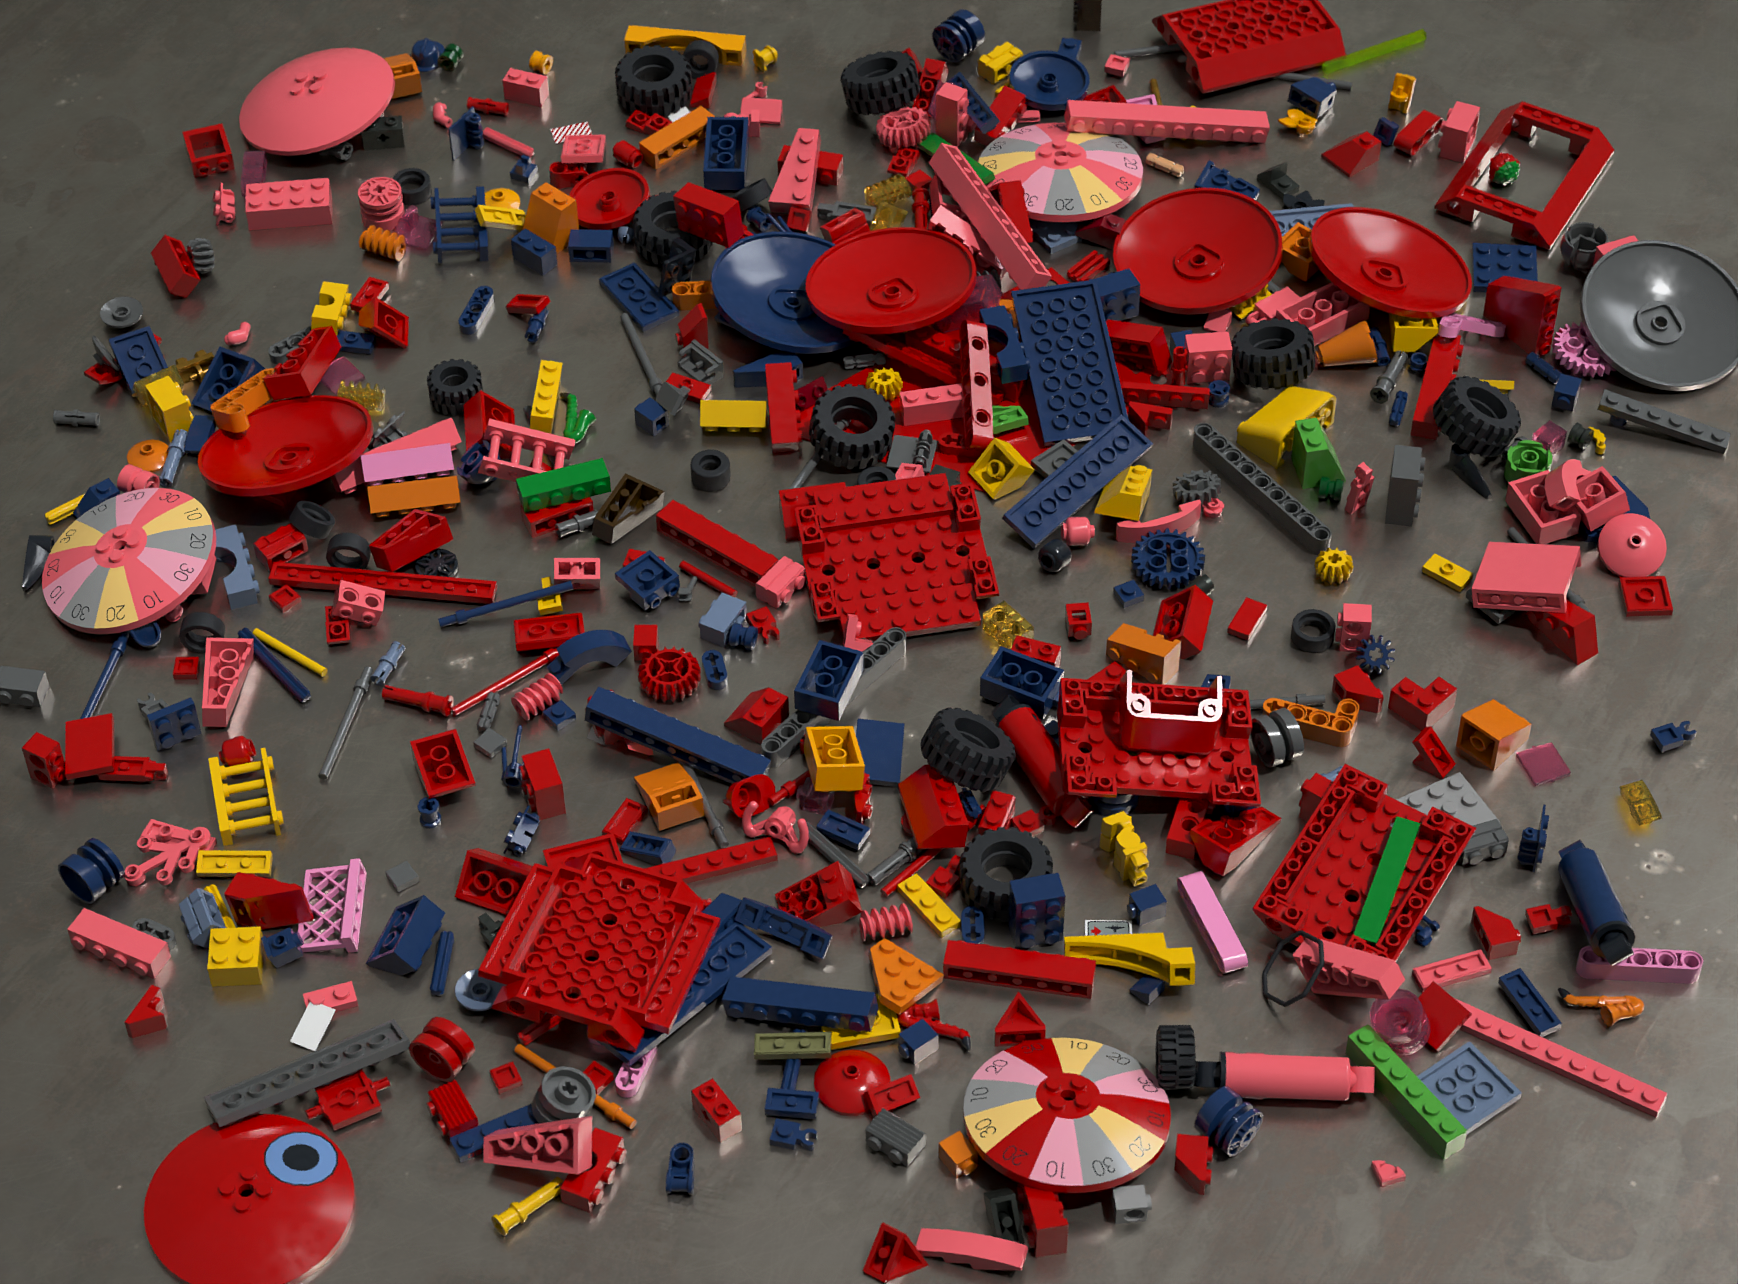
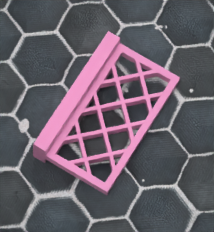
M360 858L350 859V865L306 870L303 891L308 903L316 894L322 897V899L314 906L309 903L312 914H316L320 918L311 926L306 922L299 923L298 933L303 943L311 934L317 937L312 943L302 945V952L346 948L348 953L358 952L367 875ZM340 874H347V877L339 884L334 880ZM322 876L325 878L316 886L312 884L313 877ZM329 883L334 885L335 888L326 895L321 891ZM340 891L344 893V897L338 903L332 900ZM328 902L333 907L323 915L318 910ZM337 911L342 913V917L335 923L329 920ZM325 922L330 926L322 934L316 931ZM335 931L340 934L339 940H327Z

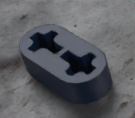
M716 650L706 651L702 655V667L707 685L712 690H722L728 684L723 656ZM710 660H714L716 665L712 666ZM718 674L719 680H716L714 675Z
M974 906L966 907L961 913L962 941L984 944L983 912ZM969 917H974L975 924H970ZM971 933H975L976 941H971Z

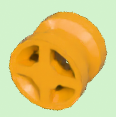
M535 51L529 61V68L531 70H539L540 73L545 75L550 72L553 65V57L547 54L543 55L539 51Z

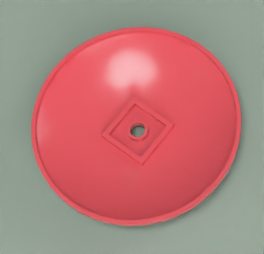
M334 48L304 55L277 68L252 89L241 107L239 116L241 131L245 139L253 147L275 155H302L331 148L365 130L383 113L394 93V75L389 64L382 57L363 49Z

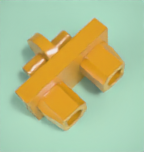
M1400 73L1395 75L1388 108L1397 109L1405 114L1409 112L1416 82L1415 77Z

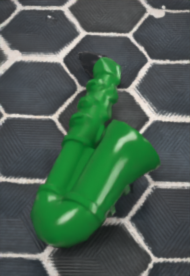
M562 392L560 396L568 401L566 425L563 434L566 438L574 439L576 444L585 437L586 431L596 421V417L585 409H582L578 416L576 413L578 407L576 396L571 393Z

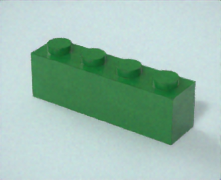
M603 458L516 479L517 493L524 513L611 492L610 476Z

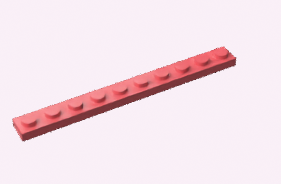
M1457 1000L1472 1013L1460 1030L1651 1116L1657 1117L1668 1093Z

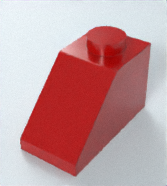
M702 303L697 304L678 323V333H675L677 345H681L682 349L691 344V341L694 339L706 349H709L707 316Z
M1480 906L1474 907L1471 923L1488 960L1516 955L1518 946L1521 943V935L1519 930L1514 928L1511 920Z

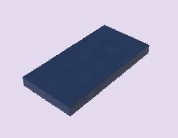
M635 262L599 278L601 287L628 314L642 332L679 316V310L666 296L660 297L658 295L659 288Z

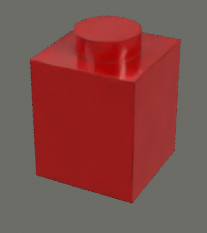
M634 625V661H642V658H647L648 653L654 654L655 649H658V625Z

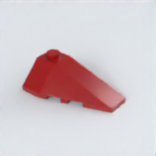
M1263 807L1241 811L1239 816L1231 818L1228 815L1221 816V819L1215 822L1211 819L1204 820L1190 829V836L1203 865L1210 868L1214 873L1224 876L1235 869L1281 822L1282 818Z

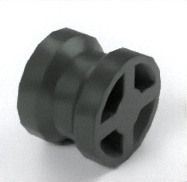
M1577 422L1570 430L1567 442L1571 444L1576 443L1579 448L1584 450L1590 444L1594 430L1590 428L1585 429L1582 424Z

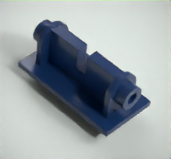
M529 805L523 813L520 811L517 813L512 823L516 827L514 831L509 830L504 839V843L507 844L503 852L504 854L508 849L513 850V853L517 856H521L526 852L532 838L524 833L532 837L540 824L537 814L527 812L530 807Z

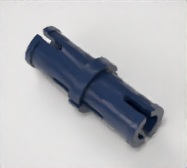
M547 307L529 319V327L525 333V339L528 338V342H536L541 330H544L545 320L549 314V310H546Z
M1378 327L1369 328V334L1374 341L1377 364L1381 367L1387 366L1391 359L1386 350V341L1382 339Z

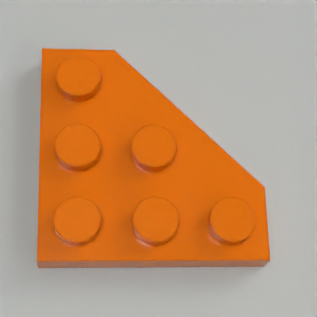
M886 938L870 948L868 957L873 966L872 974L875 986L878 987L879 1003L899 1015L943 981V973Z

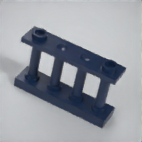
M484 186L476 187V195L468 198H439V190L434 188L435 197L430 198L431 209H435L437 242H433V254H438V263H442V252L475 251V253H480V261H488L487 227L480 226L475 210L465 213H440L439 207L473 206V208H476L478 205H485ZM474 221L478 225L466 228H441L440 222ZM474 236L479 238V240L470 243L441 244V237Z

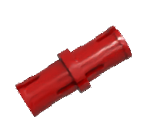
M469 97L467 100L468 110L473 106L474 110L483 111L484 114L496 113L507 116L509 112V103L492 101L491 98L484 100Z
M1183 346L1175 347L1173 350L1171 383L1176 386L1185 385V372L1188 370L1186 362L1187 349L1185 348L1183 352Z

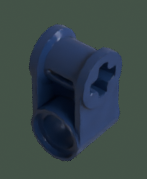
M677 1143L671 1148L669 1169L666 1175V1193L683 1191L691 1195L693 1194L694 1153L693 1148L687 1143ZM680 1158H687L684 1161L678 1160Z

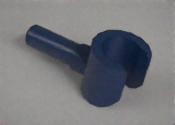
M1418 925L1416 928L1418 933L1415 935L1416 941L1421 946H1426L1432 941V937H1430L1432 930L1429 927L1423 928Z

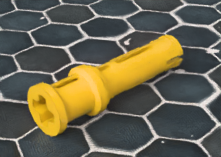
M556 1176L552 1181L520 1203L512 1202L507 1210L499 1215L494 1214L491 1220L496 1230L502 1236H506L509 1233L508 1230L515 1225L525 1223L529 1214L561 1194L560 1187L562 1185L557 1188L555 1187L563 1182L562 1179Z

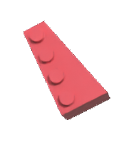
M940 205L931 218L928 229L949 235L965 245L973 255L976 272L982 275V272L986 270L990 274L991 270L995 269L1000 280H1002L1007 270L999 263L997 256L990 251L989 245L980 237L979 231Z
M206 638L202 700L203 727H227L254 658V639Z
M1306 938L1292 956L1308 983L1319 964V947L1317 943ZM1322 940L1325 963L1311 990L1315 994L1390 1000L1405 981V978L1395 960Z

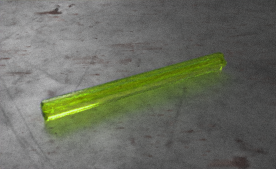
M1420 29L1329 60L1322 64V70L1325 74H1329L1425 41L1427 33L1424 29Z

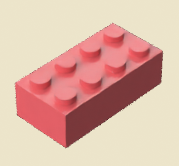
M329 178L246 184V217L249 230L332 224V193Z
M1331 282L1277 309L1276 318L1278 320L1289 319L1292 322L1297 321L1301 325L1304 324L1312 332L1314 346L1359 322L1368 320L1370 306L1350 296Z

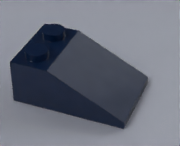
M219 346L191 404L212 412L210 406L265 368L251 357Z

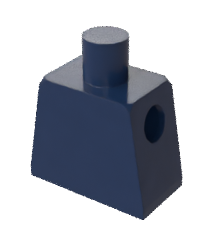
M1317 77L1293 83L1290 87L1287 102L1317 119L1333 106L1336 85L1333 82L1326 83Z

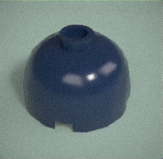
M482 440L483 444L481 445L478 442L472 445L460 459L463 462L461 468L457 466V474L473 485H483L497 478L478 473L483 456L489 457L491 444L486 440Z

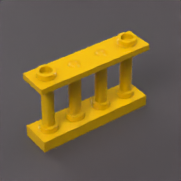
M261 748V761L235 766H220L218 757L208 758L223 846L233 844L232 834H236V831L274 824L276 836L281 835L280 825H284L282 811H277L270 774V771L274 770L272 756L267 757L265 748ZM259 770L265 771L266 778L232 785L223 784V780L227 779L228 776ZM262 788L268 789L269 796L236 803L226 802V798L230 797L231 794ZM271 806L272 815L236 822L229 820V816H232L235 812Z

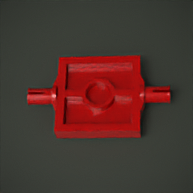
M359 1069L352 1075L342 1076L333 1080L328 1085L314 1088L319 1099V1105L305 1110L308 1120L323 1114L329 1119L333 1130H338L381 1112L382 1108L377 1098V1092L391 1087L387 1076L372 1082L366 1077L363 1069Z

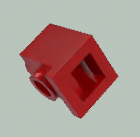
M1089 602L1066 604L1065 623L1067 625L1068 637L1074 636L1080 640L1086 638L1087 635H1091L1092 620ZM1072 613H1083V615L1072 616Z

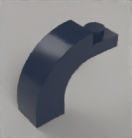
M611 630L587 631L561 644L557 648L559 655L547 666V669L562 685L579 668L591 662L604 661L617 667L632 650L625 637Z

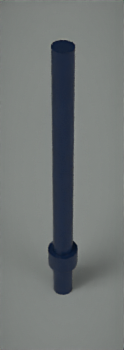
M564 582L467 611L465 609L455 611L456 614L439 618L440 627L455 623L460 625L472 618L573 590L572 582Z
M127 631L121 632L118 640L113 643L109 659L80 719L92 716L119 657L123 656L127 648L126 643L130 636Z

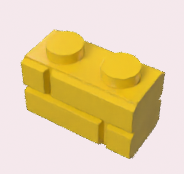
M1009 42L996 46L993 51L979 58L978 74L984 79L987 78V81L994 85L1010 74L1012 65L1023 56V52L1017 47L1014 48V45Z

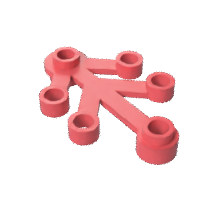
M170 824L162 825L158 830L161 839L164 841L171 839L182 840L177 845L153 842L148 836L140 837L137 840V846L141 852L147 853L151 851L160 854L139 866L135 864L127 866L124 871L126 882L133 887L141 885L145 881V873L165 862L164 869L159 870L156 874V878L161 885H168L172 882V875L177 862L183 873L192 872L195 867L194 862L198 850H203L210 844L211 834L209 830L205 827H196L189 832L174 830ZM188 850L187 855L179 860L181 853Z

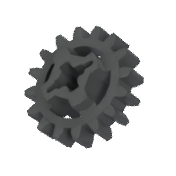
M1192 470L1191 474L1183 473V477H1176V481H1173V496L1176 497L1177 501L1182 500L1183 504L1199 499L1201 504H1203V501L1211 502V498H1217L1218 494L1221 493V480L1217 474L1212 475L1211 471L1203 473V470Z

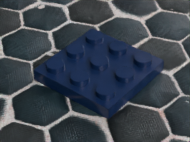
M1473 243V292L1487 293L1488 284L1503 276L1538 282L1536 246Z

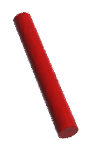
M683 560L679 564L681 570L697 577V579L716 590L733 597L737 596L738 592L686 561Z

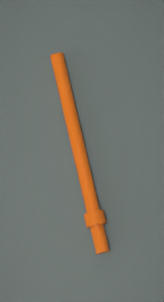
M518 1044L514 1049L516 1054L545 1073L556 1068L521 1044ZM596 1094L594 1105L603 1110L607 1117L613 1121L618 1120L630 1129L635 1127L637 1120L623 1112L622 1107L614 1102L610 1103Z

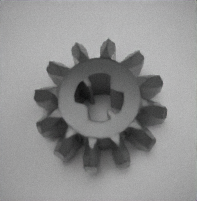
M195 238L190 240L187 244L186 252L197 273L205 274L212 272L215 266L213 246L209 239Z

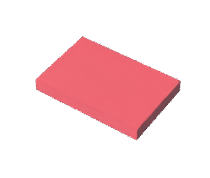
M566 135L561 154V163L603 162L606 135Z

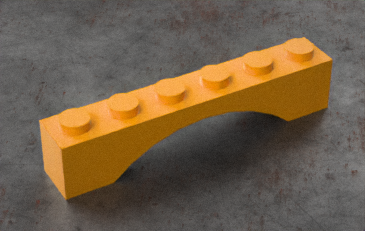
M629 25L624 40L625 54L628 52L632 53L636 48L642 49L643 46L654 47V45H660L662 48H665V46L670 47L673 51H684L688 44L693 41L703 40L714 45L719 55L718 62L721 64L743 66L746 54V36Z

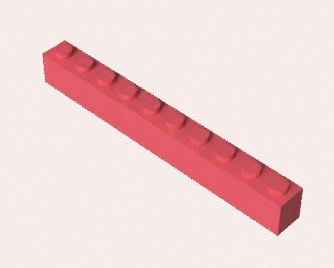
M1068 100L1064 114L1067 132L1266 143L1270 129L1267 113L1264 111Z
M941 143L929 164L934 169V173L942 180L943 186L950 191L952 198L958 202L962 212L971 220L972 226L979 231L980 237L989 245L990 251L997 256L999 263L1005 267L1009 277L1015 281L1019 290L1045 287L1052 277L960 150L956 146Z

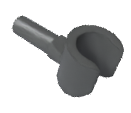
M693 576L687 587H679V601L692 600V590L697 577Z

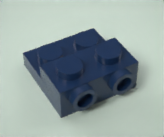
M651 550L615 573V579L630 592V598L644 610L650 607H658L663 598L668 595L670 597L676 595L680 587L679 575Z

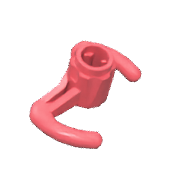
M751 801L742 816V827L745 835L750 838H755L762 834L770 835L773 838L784 841L792 853H803L809 839V829L805 819H799L797 822L800 831V839L798 841L793 829V825L796 823V815L791 808L786 806L779 807L768 819L752 825L751 817L758 804L755 801Z

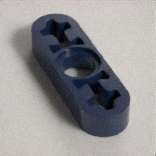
M480 286L474 291L459 318L461 333L471 335L478 331L494 302V293L491 287ZM475 308H480V309H482V310L479 311V312H472V311H471L472 309H475Z

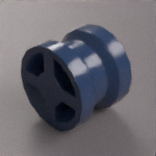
M1222 380L1211 382L1208 386L1210 388L1209 404L1216 408L1226 406L1229 403V384Z

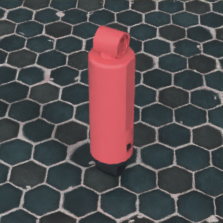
M1220 1052L1219 1062L1196 1061L1194 1087L1220 1089L1223 1086H1228L1245 1099L1282 1098L1348 1101L1350 1092L1374 1093L1375 1067L1350 1066L1348 1057Z

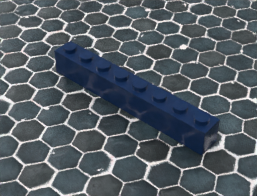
M598 686L586 706L584 721L733 784L758 774L767 776L769 773L771 760L765 756L723 740L719 736L704 732L698 727L690 726L679 721L677 718L669 717L653 708L643 706L632 699L615 694L611 690Z

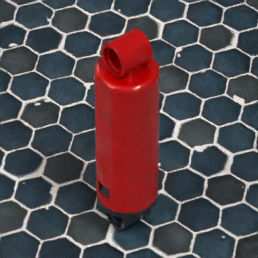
M1011 695L1006 696L991 711L997 720L995 726L1001 728L1004 734L1011 739V743L1015 746V760L1050 811L1057 816H1062L1071 826L1077 828L1094 811L1091 804L1087 801L1088 796L1067 795L1062 790L1060 748L1029 705L1020 704Z

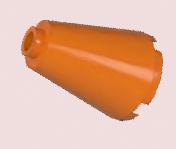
M1359 322L1320 344L1318 351H1315L1318 364L1322 363L1326 367L1377 362L1374 341L1370 337V329L1367 322Z

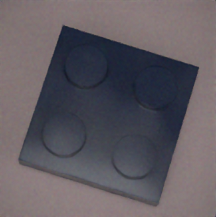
M191 697L147 715L154 746L157 751L202 734L195 703Z

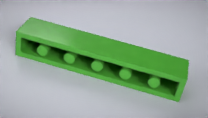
M1369 1024L1348 1036L1346 1054L1357 1066L1375 1067L1374 1085L1443 1160L1464 1148L1467 1130Z

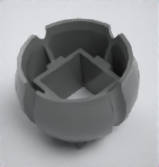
M1588 222L1570 225L1569 229L1562 236L1560 244L1561 255L1565 260L1564 264L1587 274L1593 267L1596 247L1609 243L1606 231L1602 227L1595 229L1594 224Z

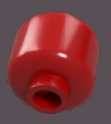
M237 736L224 741L222 751L219 752L222 764H227L228 767L253 762L256 756V749L252 740L244 736Z

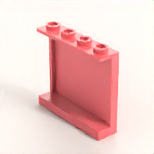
M1489 542L1472 586L1473 608L1565 613L1567 609L1566 595L1575 568L1581 567L1580 546Z

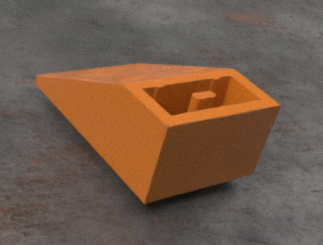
M408 53L383 58L389 64L395 80V89L391 99L422 92L419 70L415 61Z
M678 762L634 777V781L659 831L704 816L703 797L695 781Z

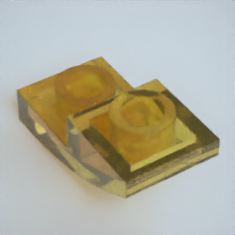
M1643 780L1620 786L1621 796L1629 805L1630 814L1639 826L1662 819L1659 808Z

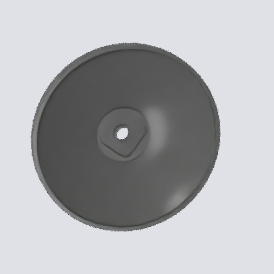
M1643 240L1627 243L1609 251L1597 261L1589 272L1580 295L1582 324L1596 351L1621 374L1652 388L1669 391H1688L1716 383L1729 374L1738 364V286L1730 275L1709 257L1678 243ZM1655 321L1662 322L1665 327L1657 326Z

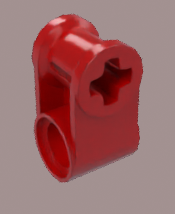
M552 163L549 168L550 185L557 189L574 187L579 182V175L581 180L589 175L586 172V163Z

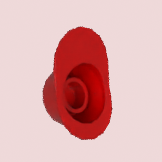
M758 774L733 783L728 788L726 799L723 800V803L728 805L730 810L738 817L742 818L748 804L751 801H755L758 807L752 816L759 814L771 806L768 798L776 793L775 785L766 775Z

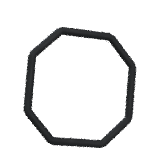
M1302 930L1281 940L1262 973L1263 995L1283 1007H1288L1306 997L1325 963L1323 941ZM1301 935L1318 944L1319 964L1303 993L1284 1002L1268 993L1267 973L1283 945Z

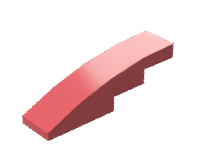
M921 1228L916 1248L922 1256L943 1257L946 1263H970L972 1268L976 1270L1022 1271L1028 1251L1027 1245L977 1233L947 1229Z

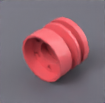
M375 177L361 184L358 189V199L364 226L369 228L371 225H374L376 229L380 227L384 232L385 230H394L402 225L405 220V211L399 183L392 178Z

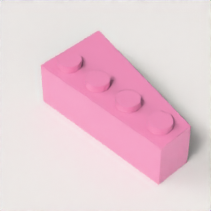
M450 443L361 455L364 481L369 482L370 486L383 484L384 479L391 478L392 483L406 481L405 476L414 475V479L428 478L427 473L436 472L437 476L449 475V470L454 469Z

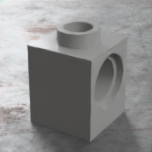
M1144 1185L1112 1188L1111 1202L1115 1224L1147 1221V1212L1152 1210L1150 1194H1145Z

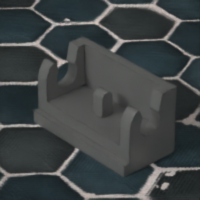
M695 339L679 352L681 356H684L686 353L687 355L678 361V367L693 379L712 385L724 377L723 361Z

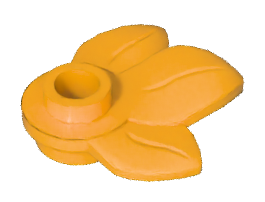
M1297 109L1287 110L1288 117L1278 119V122L1282 125L1297 128V132L1301 134H1311L1317 122L1316 118L1309 114H1304Z

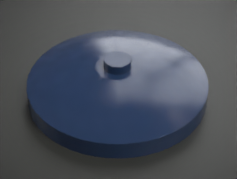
M1045 50L1028 53L1015 61L1010 70V88L1025 94V104L1033 108L1048 111L1064 110L1068 100L1082 101L1089 90L1090 77L1085 66L1076 58L1062 52Z

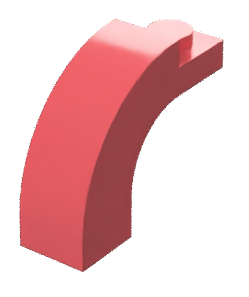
M1567 460L1547 474L1545 492L1550 507L1564 512L1581 501L1576 480L1589 474L1591 471L1582 468L1580 460Z

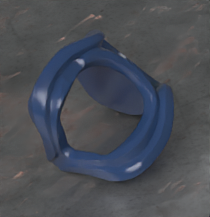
M156 621L127 631L144 648L155 647L161 641V630Z

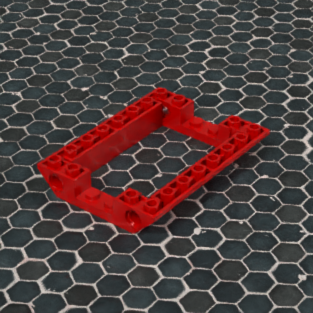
M1523 101L1500 111L1441 195L1434 209L1473 222L1479 212L1513 224L1512 237L1550 250L1614 154V148L1598 127ZM1540 128L1569 138L1568 152L1579 155L1542 212L1473 188L1490 163V159L1495 156L1511 133V130L1530 138L1535 130Z

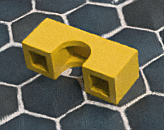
M323 281L319 292V305H315L311 318V330L313 328L332 326L336 336L339 330H343L344 318L347 317L348 306H350L352 294L348 293L349 285Z

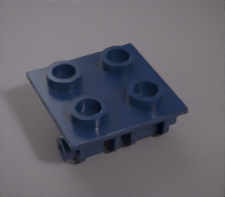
M472 106L448 129L452 161L456 160L470 145L475 149H481L484 145L481 117L475 113Z
M1544 804L1538 830L1531 827L1523 830L1517 855L1520 864L1533 865L1532 872L1534 873L1537 863H1542L1547 839L1546 830L1548 828L1549 815H1545L1546 805Z

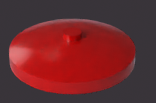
M609 168L594 172L583 178L573 187L569 196L576 200L579 225L593 230H608L632 222L636 209L644 200L648 201L650 190L646 179L638 172L626 168Z

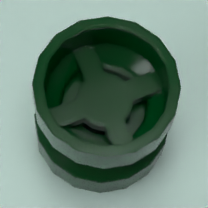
M449 44L444 49V52L440 54L437 62L443 70L451 72L463 59L464 52L456 44Z
M1322 476L1318 498L1326 499L1330 496L1334 501H1341L1344 480L1336 479L1331 481L1329 477Z

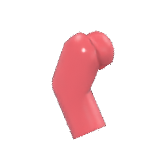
M438 102L433 106V120L449 128L453 121L444 115L446 113L444 109H447L446 105Z
M242 322L239 330L231 331L225 335V343L229 346L245 343L251 325L247 322Z

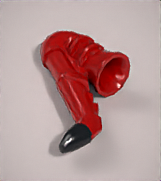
M937 999L927 1004L915 1003L900 1015L896 1013L901 1026L909 1028L916 1022L924 1019L938 1035L960 1038L967 1051H971V1038L968 1031L959 1029L955 1025L942 1024L940 1021Z

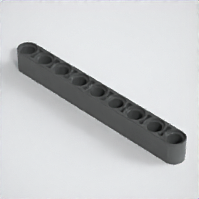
M1199 423L1194 427L1193 448L1313 554L1318 555L1320 551H1326L1328 547L1330 548L1332 532L1323 522L1212 425Z
M898 627L890 628L869 648L863 651L864 670L847 705L906 653V632ZM796 710L762 741V755L771 760L770 768L780 766L800 748L799 741L803 739L806 727H824L832 719Z

